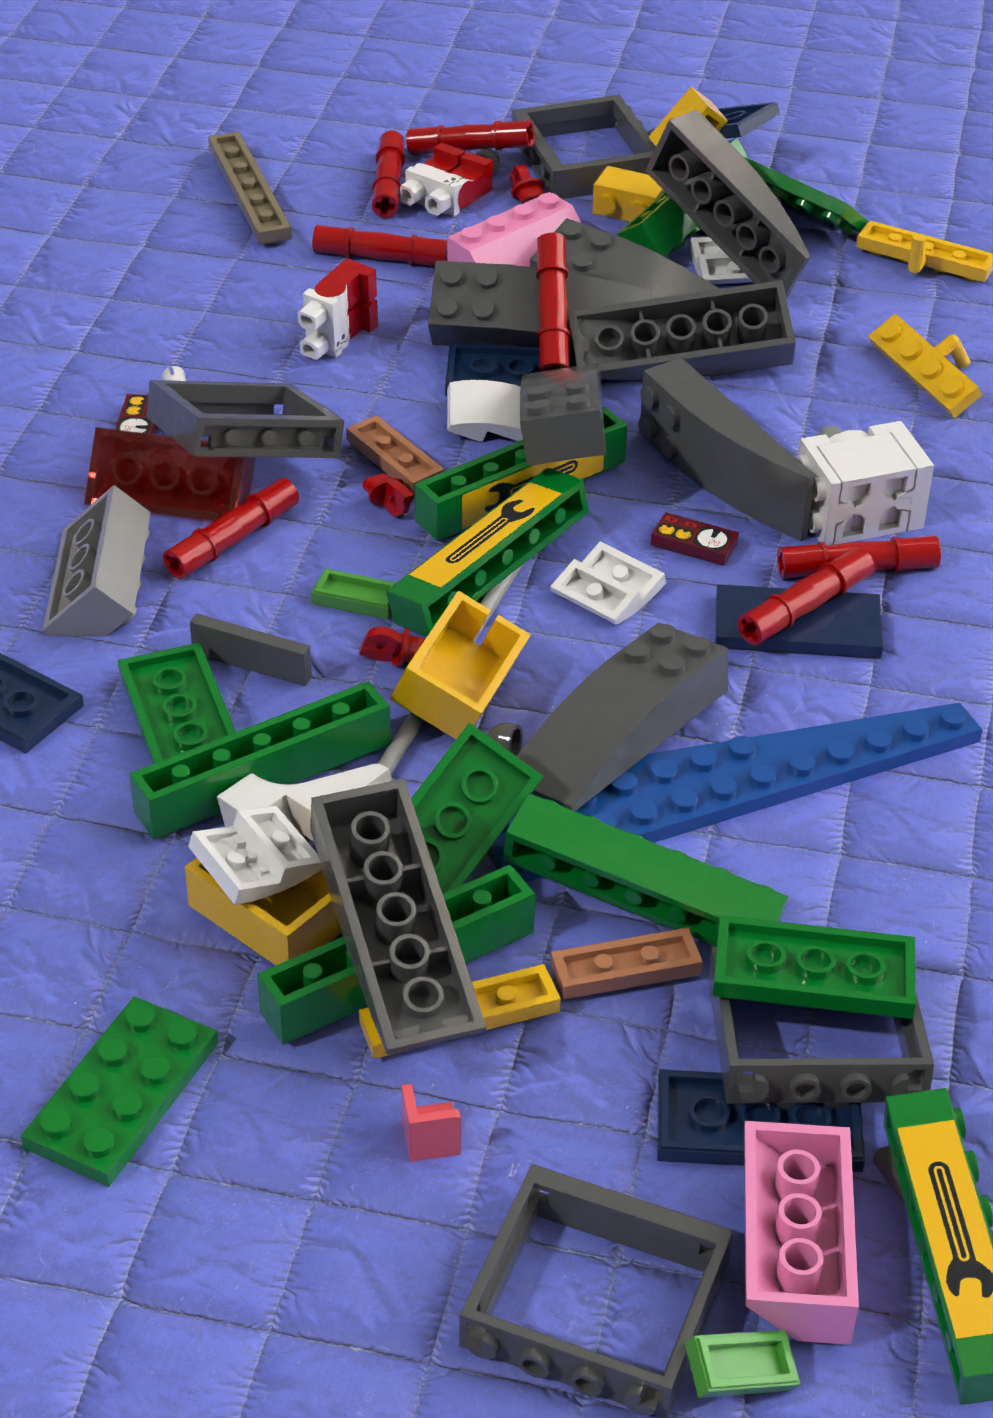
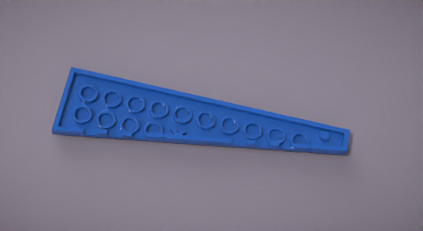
M959 702L754 737L737 736L729 741L651 753L643 757L576 810V812L595 817L603 823L628 833L638 834L644 839L655 843L980 742L983 729ZM510 822L487 854L497 870L510 864L525 882L542 878L543 876L503 861L505 836L511 824Z

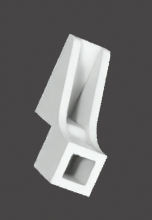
M371 764L292 785L272 783L250 773L219 794L217 799L225 827L233 826L237 811L277 806L300 833L314 841L310 830L312 797L390 782L392 779L390 770L381 764Z

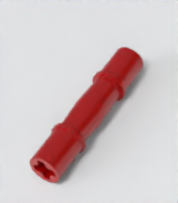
M531 120L495 121L493 124H468L454 127L438 125L437 127L409 129L406 134V146L411 155L434 153V147L439 143H444L464 151L495 148L497 151L505 148L532 147L535 140V131Z
M393 130L386 131L381 135L379 148L376 153L377 168L376 179L372 185V210L377 216L382 218L392 217L398 210L402 166L405 161L404 137L399 132Z
M316 225L313 232L312 248L314 252L343 255L347 258L355 255L378 260L406 261L412 266L414 264L435 266L436 261H447V240L417 237L415 234H412L411 237L383 232L355 231L354 227L341 228Z
M545 233L537 238L538 269L536 270V277L539 280L538 305L541 328L537 333L540 351V372L569 368L568 340L570 338V331L567 329L565 281L569 274L566 267V238L559 233Z
M282 477L256 494L249 495L245 503L226 512L204 529L198 528L194 530L189 537L165 551L163 561L166 568L174 577L183 579L206 563L213 562L218 558L220 552L240 542L260 526L266 527L270 525L275 518L297 505L299 494L296 487L290 480Z
M895 536L891 537L890 541H856L825 545L824 542H818L812 545L779 547L777 552V566L781 579L808 577L819 571L822 564L833 561L855 547H861L871 555L875 566L874 571L893 569L894 572H900L901 570L935 568L939 567L941 562V546L937 536L898 538Z
M855 547L833 561L822 564L819 571L796 582L781 594H772L765 602L738 618V629L741 636L748 643L758 645L782 629L790 628L796 619L817 609L833 596H842L849 588L873 574L875 566L871 555L865 549Z

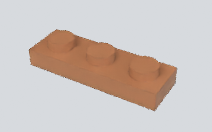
M378 415L346 428L347 441L390 477L402 479L404 486L414 495L415 483L444 472V468Z
M688 927L551 951L550 965L562 999L565 1000L702 975L703 961Z

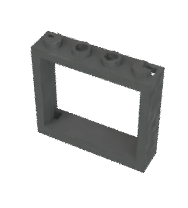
M620 95L512 110V121L531 120L535 131L533 146L519 147L518 149L536 177L543 181L544 189L547 193L556 194L561 199L593 195L594 183L607 166L647 174L645 170L656 146L650 140L649 134L644 129L642 122L638 121L631 107L627 106ZM615 127L633 152V155L562 165L544 137Z
M150 380L146 417L193 456L340 458L344 420L292 384ZM274 404L283 405L282 414H273ZM203 435H209L208 446H201V437Z
M717 946L711 947L709 990L726 1104L885 1102L886 1096L928 1091L931 1089L934 1062L917 995L913 1019L893 1017L903 1058L739 1059L730 998L712 996ZM741 1071H753V1074H741Z
M531 1164L460 1313L459 1346L468 1349L480 1358H494L517 1366L530 1376L536 1378L547 1377L570 1385L583 1395L591 1397L601 1396L621 1403L637 1414L669 1418L690 1364L684 1342L702 1333L729 1263L733 1230ZM542 1190V1191L548 1192L549 1195H548V1194H545V1193H542V1192H540V1191ZM537 1216L703 1272L663 1376L491 1316ZM704 1244V1245L713 1247V1248H715V1249L713 1250V1249L704 1247V1246H702V1245Z

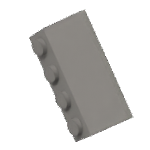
M115 485L63 529L42 632L48 636H108L119 626L124 627L129 624L136 614L137 607L135 603L137 592L141 586V580H139L141 567L146 558L144 549L150 534L148 525L151 512Z

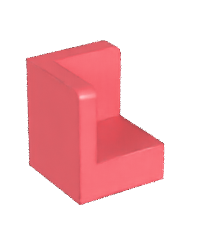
M412 1084L401 1085L402 1124L410 1162L461 1155V1117L459 1110L453 1109L452 1102L416 1106Z

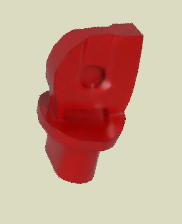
M524 164L513 166L509 179L513 185L511 196L514 199L520 200L524 204L544 194V184L540 178H531Z
M379 474L365 479L362 487L368 493V499L374 506L384 505L387 511L394 517L409 513L410 503L413 501L414 494L404 486L402 479L390 478L387 474Z
M374 627L368 631L364 640H362L359 655L380 661L392 662L394 667H402L403 662L410 663L425 641V638L409 635V628H404L401 634L388 627Z

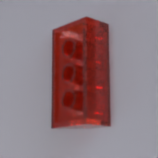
M95 427L84 504H93L115 485L151 513L215 521L226 512L245 503L246 498L251 492L256 457L193 456L170 436ZM201 440V446H208V441Z

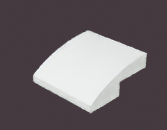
M710 237L691 238L689 248L698 276L712 284L753 282Z
M489 380L450 382L447 388V431L479 442L483 441L487 431L515 441L523 440L520 426L521 387Z
M600 541L582 562L573 559L550 588L557 595L617 625L646 605L666 584V579L663 572Z
M277 806L237 811L233 826L193 831L188 845L189 849L234 905L274 895L299 884L322 870L316 851Z

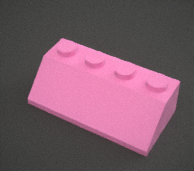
M551 192L544 193L533 200L516 205L508 211L491 216L483 222L466 227L462 231L447 237V261L530 267V258L537 252V238L540 235L553 233L566 218L579 223L581 221L573 205Z
M745 1121L746 1307L779 1330H786L787 1335L795 1341L851 1345L859 1309L850 1128Z

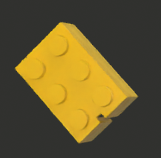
M458 591L406 667L390 700L454 739H457L469 722L474 726L477 724L531 634L498 615L482 644L478 645L474 640L491 610Z
M197 858L185 866L189 906L274 965L281 964L325 945L342 933L323 870L299 884L274 895L234 905Z

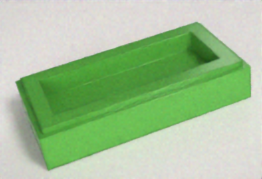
M325 568L311 592V604L388 620L392 613L386 590L393 586L395 582Z
M786 1330L698 1335L684 1342L698 1398L791 1391L801 1385Z

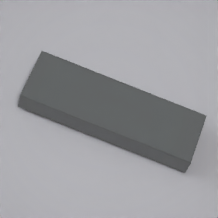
M197 613L190 621L191 643L200 642L206 658L302 686H306L312 678L310 645Z

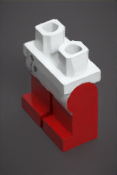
M439 143L434 147L433 157L423 164L418 163L414 167L411 166L406 169L405 183L400 186V202L408 206H412L414 203L425 206L428 213L436 216L445 213L455 217L460 213V208L467 207L492 190L493 160L470 152L465 154L464 150Z
M346 258L317 283L315 290L309 288L303 293L304 307L297 312L298 323L306 331V337L300 341V353L302 355L317 360L325 354L336 359L342 354V350L349 345V340L361 330L371 333L378 327L377 299H374L377 297L375 268Z

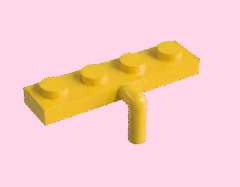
M869 221L857 237L856 248L867 250L874 255H885L899 259L901 262L908 264V270L912 274L919 273L926 266L936 272H948L963 276L969 281L985 282L993 271V253L882 223Z
M896 313L868 335L871 343L954 419L983 395L979 387L958 369L966 368L970 364V358L957 335H948L938 345L933 347ZM949 353L951 354L957 367L946 358V356Z
M545 964L472 982L486 1024V1030L560 1012L561 998ZM369 1008L360 1009L359 1023L373 1059L387 1056Z

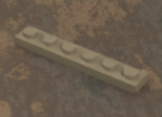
M240 132L208 136L209 149L258 243L277 244L282 240L292 239L291 226Z

